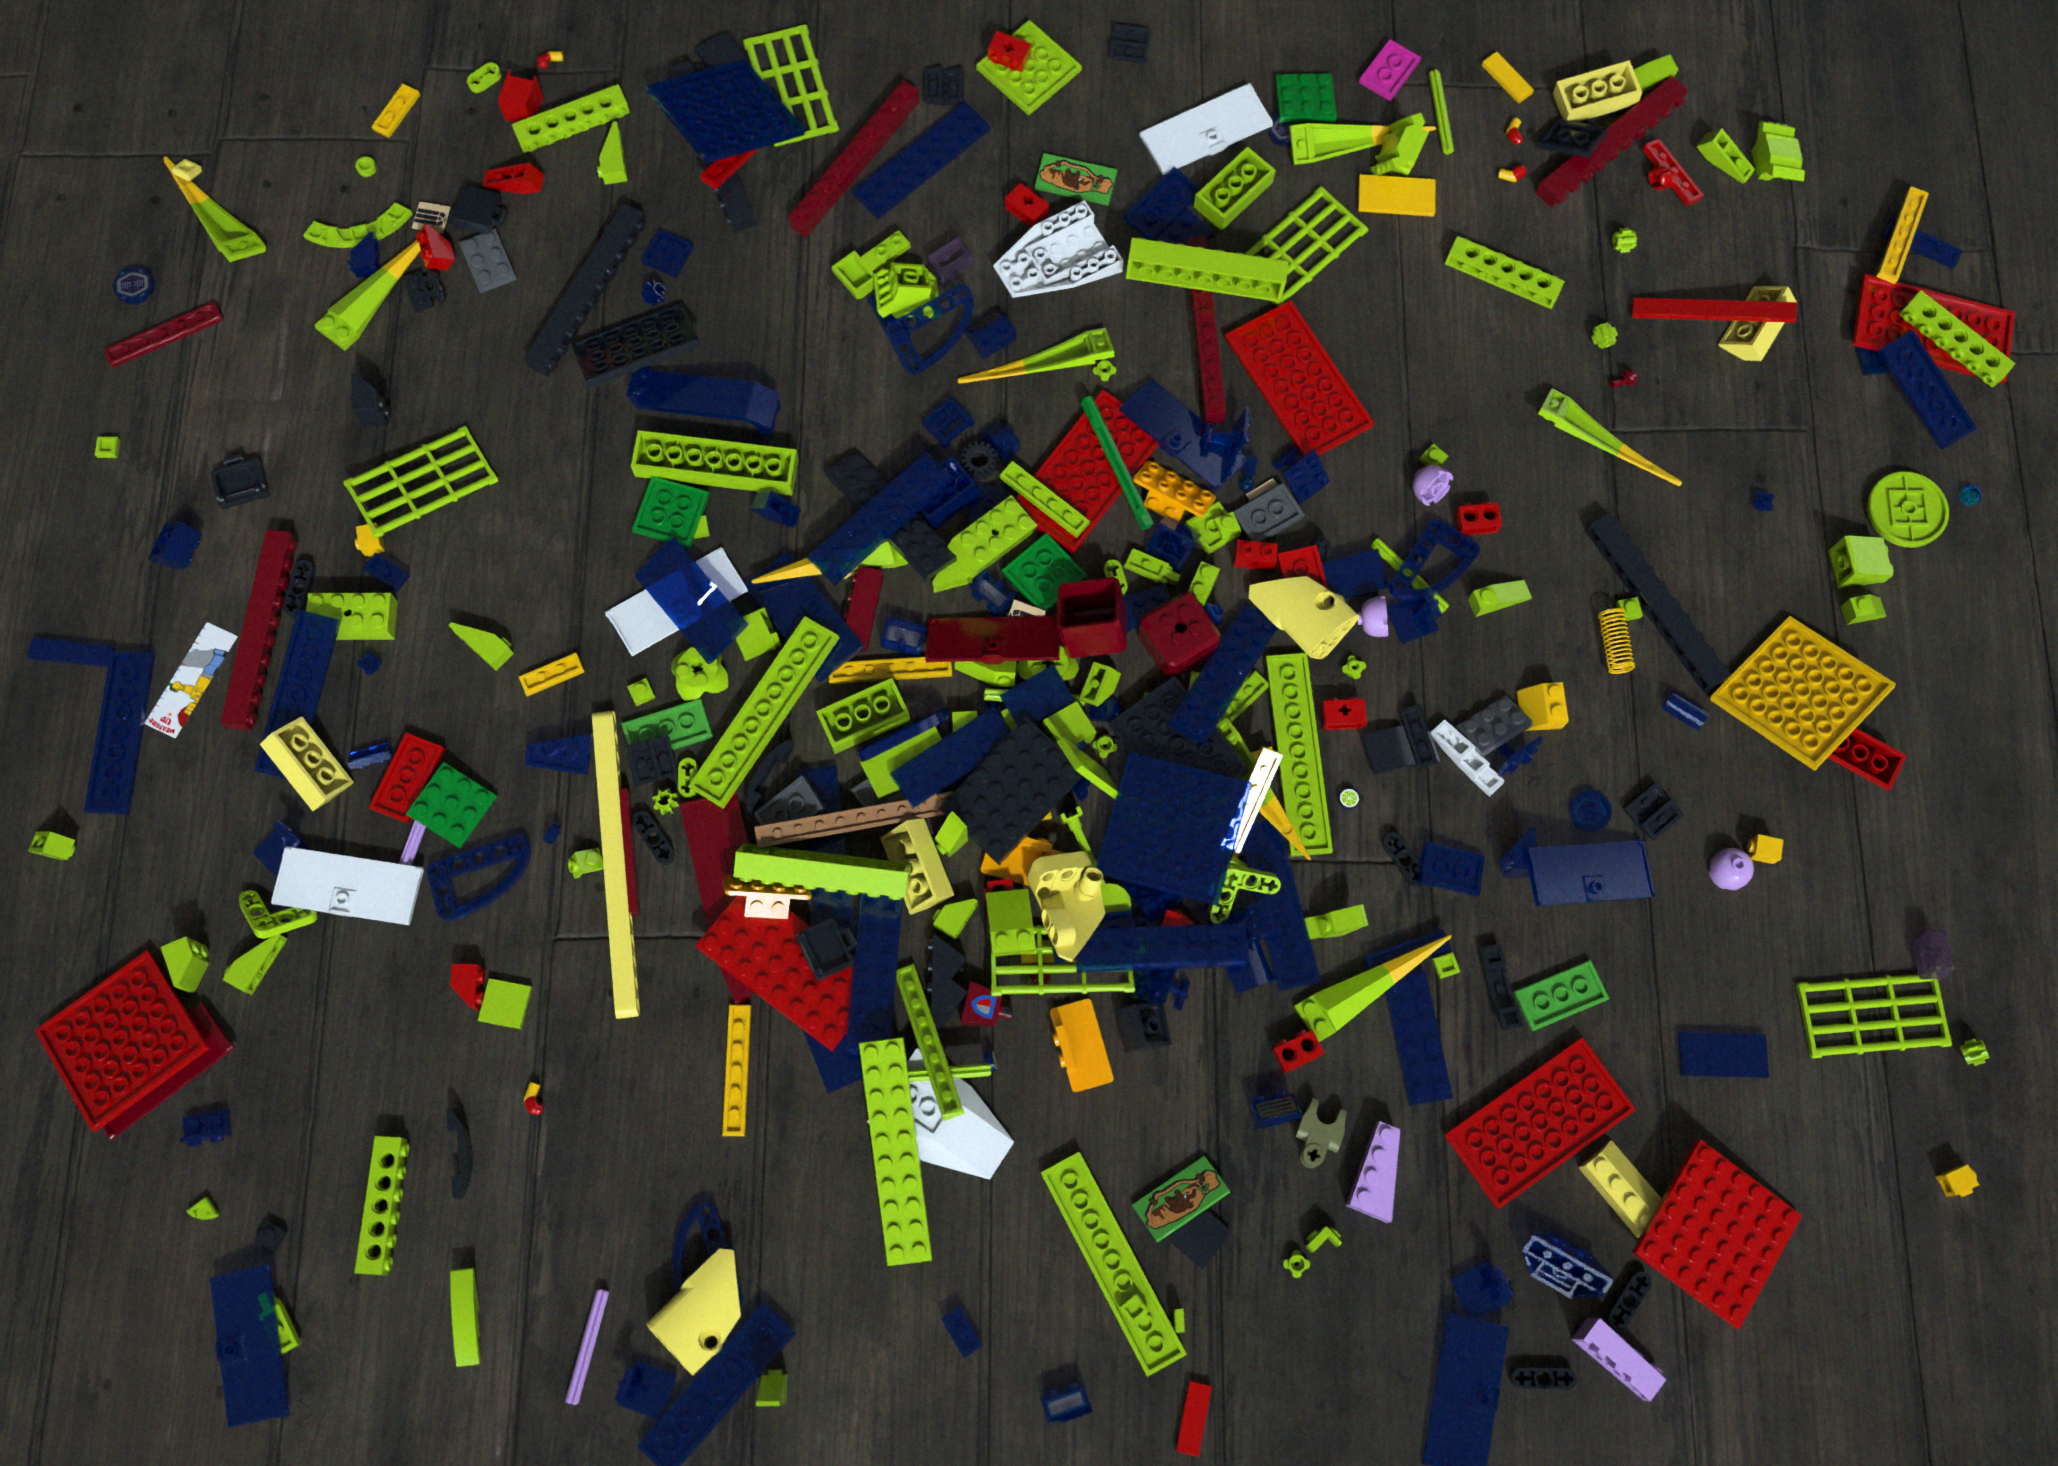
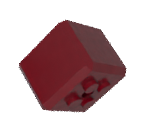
M1107 577L1068 582L1058 587L1057 628L1065 654L1068 657L1078 658L1120 653L1127 648V608L1120 582L1117 578Z
M1185 591L1144 614L1141 619L1138 638L1163 677L1170 679L1173 676H1180L1213 657L1221 634L1194 593ZM1183 624L1187 630L1180 633L1176 631L1175 626Z

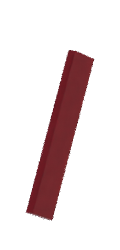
M212 302L107 347L103 351L109 365L115 368L219 323L224 319L217 304Z
M626 788L620 789L619 799L629 913L635 917L641 916L632 823L631 793Z

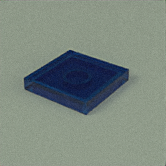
M659 229L641 260L642 264L677 278L690 256L694 244Z

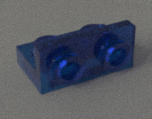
M229 1109L182 1117L184 1137L179 1138L180 1143L188 1144V1147L200 1146L202 1141L210 1140V1143L222 1142L224 1137L232 1136Z

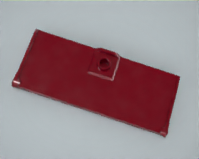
M1057 616L929 618L925 661H981L984 664H1001L1004 661L1060 660L1061 638L1057 628Z
M736 791L724 809L706 798L679 804L708 930L737 897V895L725 894L723 877L734 875L736 851L743 843L749 844Z
M201 1002L189 1011L188 1014L210 1049L103 1126L110 1140L113 1141L235 1049L204 1003Z

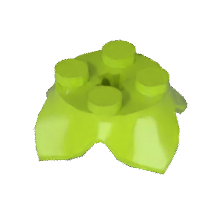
M706 645L696 648L691 647L679 653L672 660L671 671L676 676L677 691L684 701L696 700L704 692L719 693L728 688V674L721 665L722 655L716 647ZM696 668H702V672L698 671L695 673Z
M1060 645V660L1019 661L1016 670L1023 679L1033 682L1034 689L1037 692L1058 693L1065 680H1071L1076 676L1079 667L1075 658L1068 657L1065 654L1064 648ZM1050 662L1053 665L1050 668H1046V665L1043 663Z

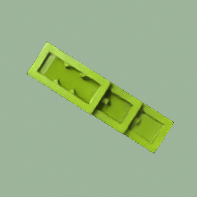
M474 1267L453 1269L450 1271L456 1367L477 1365L481 1362L478 1340L480 1337L478 1321L479 1302Z

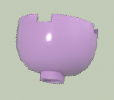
M1428 465L1419 469L1414 475L1412 486L1414 494L1418 500L1427 506L1430 505L1431 501L1437 503L1450 489L1448 483L1449 479L1453 480V477L1449 471L1439 465Z
M1385 596L1368 599L1362 605L1361 612L1357 613L1359 615L1358 625L1362 624L1364 631L1370 636L1387 637L1388 625Z
M1725 848L1714 854L1709 862V876L1713 883L1722 889H1740L1753 877V861L1743 850Z

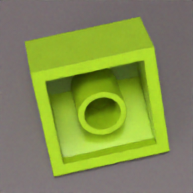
M183 937L162 946L161 950L174 987L189 993L195 992L209 965L207 958L209 951L207 947L188 937Z

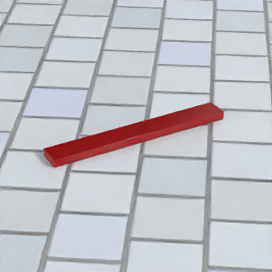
M1634 298L1632 318L1796 323L1797 302Z

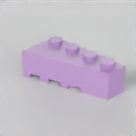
M1381 1121L1375 1123L1345 1205L1386 1223L1392 1222L1400 1129Z
M1587 1318L1571 1338L1643 1401H1651L1666 1381L1661 1375L1662 1371L1643 1359L1644 1356L1640 1352L1629 1346L1621 1336L1616 1334L1600 1318Z

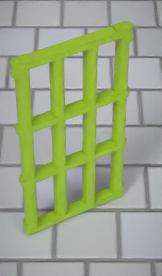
M800 25L743 40L754 71L753 77L757 81L764 104L763 110L767 114L773 134L774 146L777 147L839 130L828 100V91L825 90L819 71V62L815 58L810 42L807 25ZM801 34L808 57L807 61L799 63L790 40V36ZM783 39L790 65L779 67L772 40ZM765 43L772 69L761 72L754 45ZM811 67L818 91L807 94L800 70ZM793 72L800 96L788 97L782 74ZM775 76L782 100L771 103L764 79ZM821 99L829 126L817 127L810 101ZM800 103L803 104L810 127L809 131L799 133L792 110V105ZM785 109L792 135L781 137L773 110Z
M1319 186L1313 195L1293 212L1288 213V216L1268 234H1264L1261 240L1244 255L1254 256L1264 246L1268 245L1274 251L1268 257L1269 259L1281 257L1284 261H1289L1287 275L1295 270L1301 276L1296 283L1282 294L1280 302L1271 301L1278 307L1286 303L1307 282L1310 283L1317 273L1333 259H1337L1339 254L1359 236H1363L1368 231V228L1322 186ZM1323 197L1330 204L1306 224L1299 216L1318 199ZM1335 209L1339 211L1343 217L1321 236L1312 230ZM1350 221L1357 229L1333 249L1326 241ZM1292 222L1297 224L1301 229L1281 247L1272 241ZM1308 234L1314 242L1293 260L1285 252ZM1321 246L1328 254L1306 272L1300 264Z
M466 425L429 444L421 445L422 447L391 461H386L383 465L343 481V485L350 492L369 525L373 537L377 539L392 529L414 519H420L424 514L452 501L456 502L459 498L484 486L498 482V478L491 470ZM466 436L470 445L437 460L430 453ZM474 451L480 459L446 476L443 475L439 468ZM424 454L427 455L430 463L397 477L393 470L394 468ZM482 467L489 474V476L456 491H453L449 485L450 482ZM433 470L440 477L409 493L406 492L402 485ZM387 471L390 472L393 480L359 496L355 494L352 487ZM443 485L449 493L448 495L416 509L411 501ZM396 487L401 491L402 496L368 512L365 511L361 504ZM408 503L412 510L411 512L375 528L371 521L372 518Z
M1130 922L1098 925L1093 933H1125L1126 943L1085 944L1079 952L1081 964L1043 965L1042 954H1057L1053 945H1042L1041 935L1048 934L1045 927L1041 925L1033 926L1034 935H1037L1035 953H1027L1038 954V965L996 966V957H992L991 950L992 984L990 993L992 996L1033 993L1044 995V993L1071 992L1087 994V992L1109 991L1134 993L1135 990ZM1127 952V963L1085 964V953ZM1128 971V982H1086V972ZM1043 973H1081L1082 984H1043ZM1038 974L1039 985L996 986V975Z
M1925 971L1923 974L1900 976L1884 975V977L1854 980L1844 978L1842 981L1796 983L1811 1059L1822 1058V1056L1850 1053H1857L1859 1055L1863 1054V1052L1895 1049L1904 1051L1906 1048L1950 1047L1952 1045L1936 971ZM1930 981L1933 994L1895 997L1893 989L1895 984ZM1885 985L1887 998L1853 1001L1851 988ZM1843 989L1846 1002L1807 1004L1805 992ZM1935 1003L1937 1012L1935 1016L1899 1018L1897 1006ZM1890 1008L1892 1019L1857 1022L1855 1009ZM1848 1010L1850 1023L1812 1026L1810 1013ZM1939 1024L1942 1037L1904 1040L1901 1028ZM1894 1028L1896 1041L1862 1044L1860 1031ZM1852 1032L1854 1040L1852 1045L1816 1048L1814 1035Z

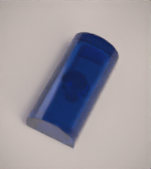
M1674 690L1661 708L1695 730H1698L1703 725L1710 713Z

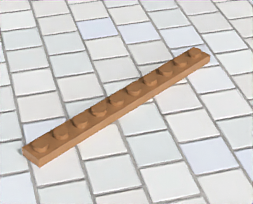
M955 791L754 826L757 847L761 848L905 822L906 820L944 815L939 808Z

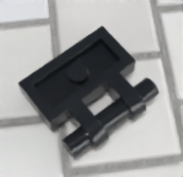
M427 268L428 274L424 277L421 271L402 277L415 313L434 307L432 301L434 299H438L440 303L446 301L444 287L441 286L439 273L435 269ZM432 284L433 289L429 291L427 285Z

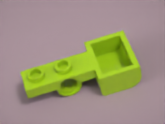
M898 230L861 257L854 250L833 265L832 272L856 299H862L875 290L874 274L880 269H889L891 263L895 262V258L911 248V244Z

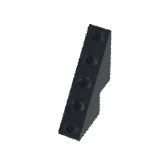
M934 934L933 939H929V952H933L932 960H928V973H932V981H928V994H932L931 1003H928L939 1034L967 998L968 992L953 981L967 963V958Z

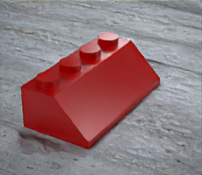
M1855 728L1832 752L1828 759L1890 791L1907 755Z

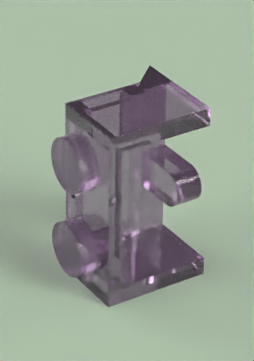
M959 236L928 256V268L941 284L951 281L958 273L968 270L973 264V255L962 243ZM956 251L961 254V257L944 268L938 264L942 260L947 261L950 255Z
M1926 930L1919 938L1911 940L1920 979H1945L1955 970L1945 930Z

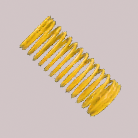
M1612 608L1600 612L1598 618L1602 628V637H1604L1603 644L1605 645V654H1607L1609 673L1619 674L1633 670L1635 663L1633 662L1634 658L1631 657L1633 654L1630 653L1632 649H1630L1631 645L1629 644L1631 641L1628 640L1630 638L1627 631L1628 627H1625L1627 626V623H1625L1626 619L1624 618L1626 616L1625 610L1622 608ZM1621 612V613H1617V614H1612V615H1608V616H1603L1604 614H1607V613ZM1624 620L1622 622L1605 624L1610 621ZM1625 624L1620 627L1606 628L1613 625ZM1626 628L1625 630H1622V631L1608 632V631H1611V630ZM1626 633V634H1624V635H1619V636H1614V637H1607V636H1610V635H1612V634ZM1628 637V638L1622 639V640L1609 641V640L1615 639V638ZM1628 641L1625 644L1611 645L1613 643ZM1629 646V647L1622 648V649L1610 650V649L1615 648V647ZM1630 650L1625 653L1611 654L1617 651ZM1630 654L1627 657L1613 658L1619 655ZM1622 659H1631L1625 662L1613 663L1615 661Z

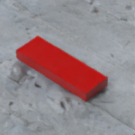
M1189 1381L1176 1452L1199 1457L1212 1386Z

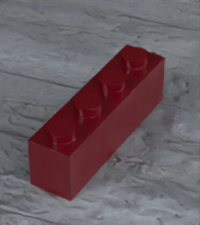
M859 566L858 573L853 575L852 584L855 586L853 592L850 591L848 597L850 608L845 611L844 622H846L845 629H841L839 641H842L844 649L865 653L868 651L884 580L882 570Z

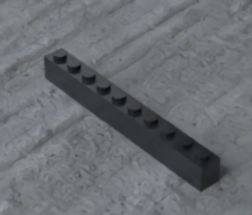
M688 60L668 67L670 75L667 77L670 86H675L676 91L673 92L677 102L682 103L680 110L683 117L688 118L686 122L688 130L695 135L692 138L696 149L700 148L701 150L699 153L702 164L706 163L707 167L715 162L708 157L709 145L711 142H715L714 139H722L691 62ZM735 171L716 190L713 188L715 195L719 194L720 196L718 202L721 210H725L727 213L724 216L728 227L732 226L734 233L756 226L754 214Z
M624 203L621 205L524 357L528 368L547 377L556 370L560 358L567 353L569 344L577 337L579 328L586 323L589 312L596 307L601 293L603 294L606 291L608 282L611 278L615 277L620 263L625 261L627 252L635 245L639 233L644 231L646 220L643 212Z
M1608 513L1590 524L1585 531L1633 598L1638 597L1642 610L1703 693H1707L1726 681L1731 676L1727 666L1721 663L1715 650L1709 647L1704 640L1703 634L1692 624L1690 616L1684 613L1678 600L1669 593L1667 585L1658 578L1655 569L1646 562L1643 553L1632 543L1630 535L1623 531L1618 519L1613 517L1611 513Z

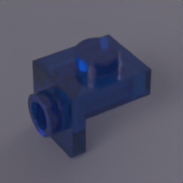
M1106 699L1098 707L1091 705L1089 719L1092 721L1110 722L1123 713V706L1115 700Z

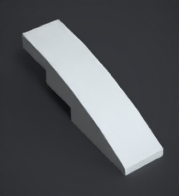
M1446 720L1442 721L1431 731L1433 739L1443 751L1489 797L1504 784L1505 780L1489 767L1490 763L1475 751V746Z

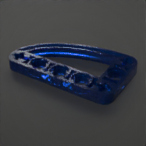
M958 285L886 326L885 334L907 374L916 375L926 370L947 354L961 338L973 313V296L968 286ZM959 288L961 291L965 290V299L959 297L955 299V301L957 302V304H955L952 296H955L959 293ZM943 297L950 301V306L947 309L940 306V300ZM964 303L963 315L956 330L935 353L922 362L907 334ZM925 307H930L933 310L931 318L924 316L923 310ZM907 317H915L916 325L914 327L907 325ZM892 325L894 328L903 325L904 328L897 332L898 336L890 334ZM901 343H906L909 346L907 354H902L899 351ZM911 354H913L914 356L910 358L913 363L917 362L918 366L916 367V372L914 369H909V366H911L909 359L906 361L904 360L905 357H908Z
M1439 519L1431 520L1388 586L1389 593L1405 601L1424 600L1441 593L1454 584L1471 566L1480 553L1479 544ZM1434 527H1437L1438 531L1433 536L1431 532L1433 531ZM1449 536L1455 537V538L1457 539L1458 543H1456V544L1451 543V542L1448 540V537H1449ZM1422 540H1428L1431 543V547H1425L1422 544ZM1437 543L1465 559L1456 570L1442 581L1423 589H1408ZM1413 554H1418V555H1420L1421 558H1422V561H1421V562L1415 561V560L1413 559L1412 555H1413ZM1403 569H1410L1413 576H1406L1403 573ZM1400 580H1401V581H1403L1404 583L1402 584L1401 588L1398 590V589H1396V586L1398 585V583H1399Z
M943 708L855 751L860 762L867 761L931 729L951 716L947 708Z
M517 835L431 863L427 868V876L438 916L444 921H454L484 908L504 895L517 883L528 867L531 858V844L529 840L524 836ZM519 841L525 844L522 846V850H519L518 848L511 849V851L513 852L511 854L510 849L507 846L508 844L511 847L518 846ZM504 847L505 854L502 857H495L494 851L496 848ZM478 853L484 854V861L480 864H475L474 856ZM519 857L514 869L501 883L479 898L458 907L451 878ZM463 860V868L458 871L454 870V862ZM447 863H448V869L450 870L451 873H449L447 870H443V869H446V868H447V866H446ZM437 867L443 870L439 873L440 876L433 874ZM441 886L448 887V894L444 897H439L437 894ZM447 901L448 907L453 909L450 911L449 916L443 913L446 911V906L443 903Z
M704 1202L693 1208L679 1228L674 1246L672 1265L675 1295L681 1291V1286L684 1284V1248L688 1233L696 1219H698L709 1258L718 1249H729L718 1210L712 1203ZM707 1206L708 1209L713 1210L710 1213L711 1221L716 1219L717 1223L704 1227V1223H708V1220L701 1213L704 1212V1207ZM715 1227L719 1230L720 1235L718 1239L711 1241L707 1233L709 1229ZM736 1272L741 1307L744 1302V1295Z

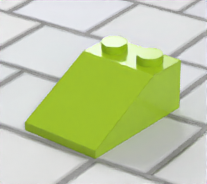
M1028 889L986 893L992 957L1035 953L1036 946Z

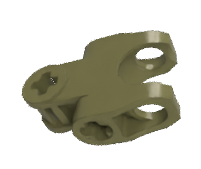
M1314 1098L1311 1099L1305 1113L1300 1118L1295 1137L1304 1140L1300 1161L1307 1168L1319 1166L1324 1161L1327 1149L1338 1152L1345 1133L1347 1114L1346 1110L1340 1109L1332 1124H1323L1317 1118L1319 1100ZM1312 1151L1314 1152V1156L1317 1157V1159H1314L1313 1161H1311L1310 1156L1307 1155Z

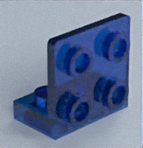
M1155 862L1147 865L1121 885L1130 898L1140 907L1145 920L1149 924L1165 914L1167 909H1172L1183 900L1177 884Z

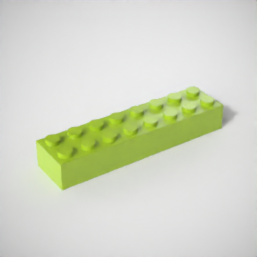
M1132 238L1126 279L1280 302L1286 284L1289 261H1283L1279 258L1269 259L1259 255H1244L1239 252H1224L1219 249L1210 250L1203 247L1185 246L1184 244H1171L1164 241H1151L1145 238Z
M638 430L631 469L635 477L651 479L654 476L674 482L793 496L799 458L796 449Z
M743 843L736 851L734 877L744 882H751L754 879L761 880L762 884L779 882L785 887L803 885V888L810 890L820 887L825 888L824 890L827 892L845 890L847 894L857 895L861 892L867 893V896L870 897L886 895L889 896V899L901 900L902 897H906L909 890L912 864L771 846L758 848L757 845Z

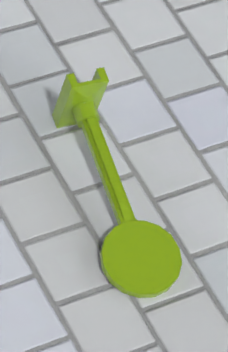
M1080 806L1075 808L1074 812L1076 815L1074 816L1072 812L1067 813L1069 818H1066L1064 813L1060 814L1061 824H1068L1070 831L1074 832L1081 851L1087 852L1094 867L1099 869L1081 829L1082 824L1079 817L1083 815ZM1102 879L1100 887L1105 915L1100 923L1103 925L1119 924L1130 913V896L1124 888L1116 884H1106L1104 879Z

